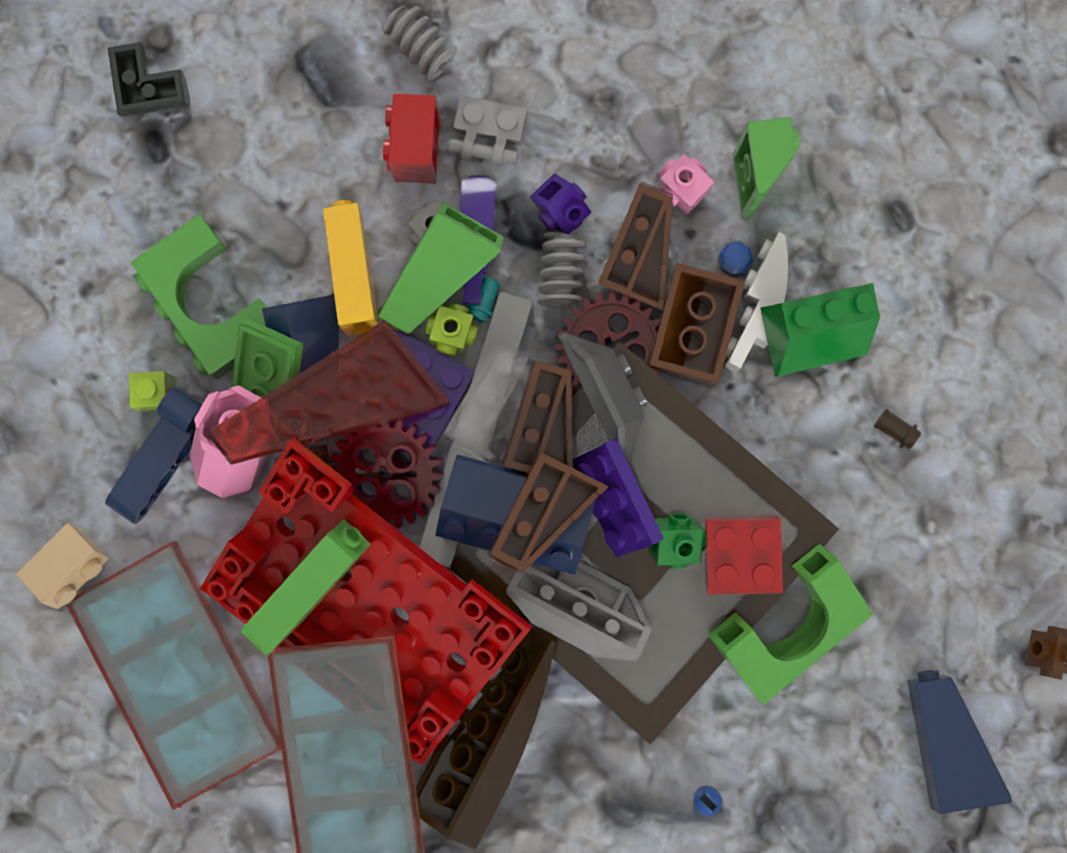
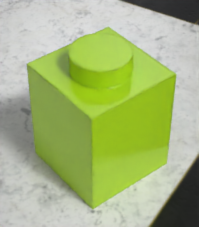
M165 371L129 373L130 409L141 413L156 412L159 403L166 393L175 387V376Z

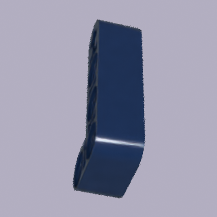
M176 387L166 393L156 411L161 416V419L105 500L106 506L134 525L138 524L146 516L191 450L196 430L194 419L203 405L201 402Z

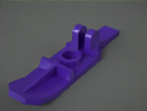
M471 175L462 181L460 212L491 230H494L496 183L489 176ZM492 260L464 284L463 304L481 305L482 275L485 274V270Z

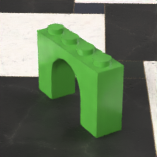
M199 214L130 263L137 271L133 275L137 284L145 293L150 290L156 298V301L152 303L156 311L164 320L170 318L176 329L172 331L175 338L184 348L190 346L196 355L192 361L203 376L209 373L210 376L218 380L234 369L239 321L249 319L266 327L262 308H267L268 306L259 298L229 320L215 325H204L191 319L184 304V291L187 282L198 269L227 250L208 222Z
M818 544L792 565V568L807 589L810 598L808 614L802 625L792 635L777 642H762L755 631L736 612L708 634L744 686L762 705L873 615L841 562L821 544Z

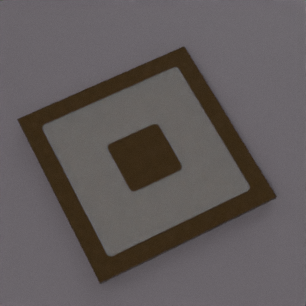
M619 342L613 350L616 356L624 354L633 372L627 376V379L632 389L640 387L649 405L642 408L645 418L628 464L654 518H669L674 513L687 514L705 531V517L778 516L781 519L784 593L798 577L792 565L818 544L824 547L839 528L625 345ZM583 387L572 397L573 459L609 442ZM592 513L579 561L630 587L643 610L646 620L649 621L653 628L638 660L628 661L594 657L532 624L506 593L517 571L488 557V550L459 542L450 568L467 584L473 579L532 626L531 630L554 641L556 645L552 659L649 744L658 737L725 660L708 634L735 612L753 628L783 594H708L706 549L701 551L700 564H688L683 569L670 568L667 565H657L648 553V547L616 558L605 541V534L597 517Z

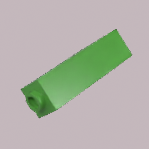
M442 201L385 300L378 317L383 319L388 327L397 331L402 330L409 334L498 255L504 237Z
M343 519L318 543L245 624L240 632L268 656L306 619L371 544L356 528Z

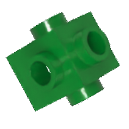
M682 513L671 514L669 518H654L664 538L660 542L648 546V553L656 564L667 565L675 569L686 568L688 564H700L701 551L706 549V534L691 516Z

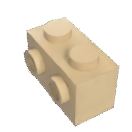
M67 523L16 575L41 603L58 610L61 606L68 604L74 599L76 591L87 580L99 574L102 565L109 558L83 530Z

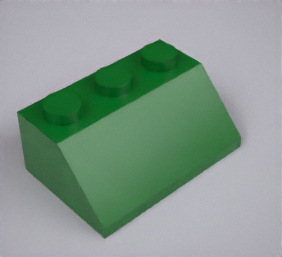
M873 283L760 307L775 377L868 355L880 320Z

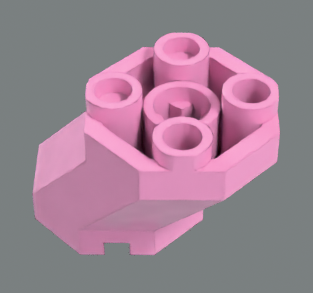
M238 385L229 388V390L208 394L194 419L196 430L190 459L197 485L223 499L239 496L254 490L267 467L266 459L275 431L267 401Z

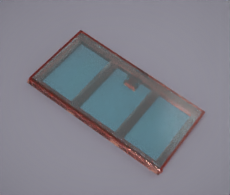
M177 541L166 544L88 588L66 604L172 810L181 808L183 804L286 747L204 591L200 589L201 586Z
M394 636L275 648L267 657L296 853H425Z

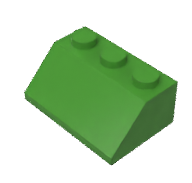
M791 117L747 122L733 151V160L742 220L749 219L787 169L790 161L793 160L796 150L800 148L799 132L797 128H792Z

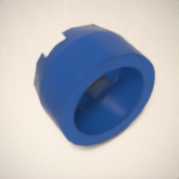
M708 785L701 786L693 795V805L700 814L713 816L722 807V797L714 787ZM704 793L716 805L712 810L700 799Z

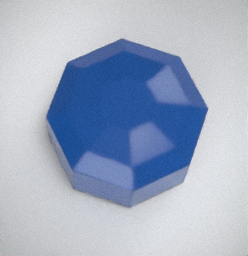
M740 241L727 243L718 255L720 270L730 277L744 275L753 263L751 249Z

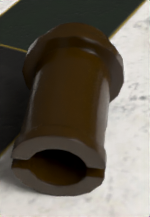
M887 408L873 426L900 443L898 447L901 449L906 447L910 450L922 433L917 430L918 425L914 424L911 426Z

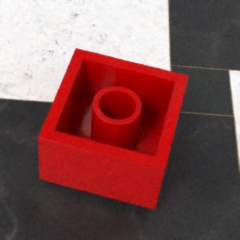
M393 93L392 105H386L385 125L389 127L390 140L384 139L383 161H387V170L392 172L395 182L436 184L440 114L436 96Z
M778 516L705 517L706 582L708 594L783 593L781 519Z

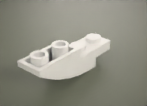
M778 232L773 241L766 239L757 258L762 260L757 272L751 269L745 279L743 289L747 290L742 300L754 305V308L747 306L738 323L744 328L738 339L732 336L726 353L728 359L724 367L735 373L742 367L753 344L763 349L768 345L760 307L783 303L785 300L788 280V251L785 235Z

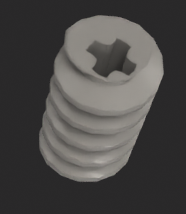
M403 5L387 17L382 31L385 35H391L392 43L397 46L400 45L401 53L409 55L410 63L418 65L419 73L427 75V81H431L442 74L450 65L453 56L457 52V48L451 46L444 50L448 38L442 36L435 40L439 32L437 26H433L428 30L425 29L430 22V18L424 16L417 20L421 8L415 6L408 10L407 6Z
M544 233V237L549 241L543 243L542 250L547 255L541 257V264L547 268L540 271V278L546 282L538 285V291L545 296L537 298V304L549 308H570L571 303L581 301V296L572 293V289L581 288L582 283L574 280L573 276L583 274L584 269L574 264L577 261L585 260V255L576 252V248L586 247V242L570 234Z

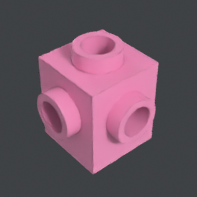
M683 154L677 161L671 158L658 173L661 178L657 188L674 194L673 207L677 205L688 215L711 191L715 181L706 174L707 169L696 158L689 159Z

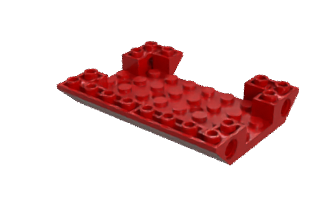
M292 438L258 491L263 496L244 529L227 542L200 589L246 624L318 543L345 519L371 545L350 568L352 575L345 574L306 619L275 649L419 765H422L488 680L494 676L530 631L532 626L473 579L466 585L353 495V485L295 438ZM284 517L294 523L295 531L290 530L285 525ZM395 608L403 609L408 614L409 620L399 617ZM452 653L461 655L465 659L466 665L457 663L453 659Z

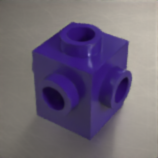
M555 173L530 196L541 212L538 215L539 220L550 231L556 228L562 233L570 234L592 213L584 202L587 198L584 191L574 182L570 183Z

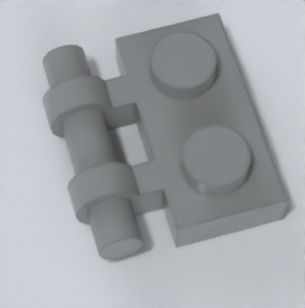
M460 95L453 130L454 132L466 135L464 141L451 138L448 152L461 154V158L472 160V157L491 160V164L502 166V163L516 165L518 152L507 150L506 145L507 143L521 145L527 108ZM477 137L496 140L494 147L477 144Z

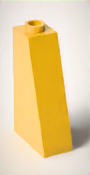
M351 200L333 202L331 207L323 208L338 325L347 336L380 331L381 322L378 317L379 310L362 210L358 202L352 203Z

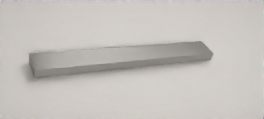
M501 291L443 470L444 476L439 483L441 490L439 493H436L435 503L431 508L419 546L442 566L451 568L459 542L435 536L453 464L457 454L480 461L485 460L533 306V301Z

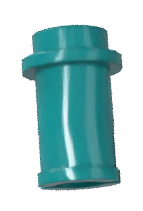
M482 277L481 305L467 304L466 306L469 309L468 314L473 315L476 322L486 323L488 318H492L493 313L490 311L498 289L501 286L494 279Z

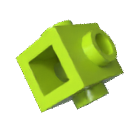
M449 303L448 308L439 306L437 314H430L426 334H430L429 340L432 346H436L435 351L455 357L456 352L465 355L468 346H474L479 327L474 325V316L468 314V308ZM446 323L458 324L457 330L453 333L446 332Z

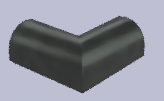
M142 42L107 48L116 109L119 116L124 117L189 106L188 86L181 69L148 74Z

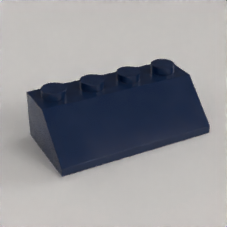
M457 454L441 505L435 536L489 551L527 473ZM596 499L533 563L575 575Z

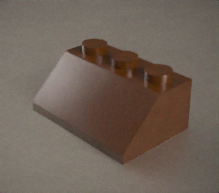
M676 263L649 366L680 380L714 388L719 384L745 281Z

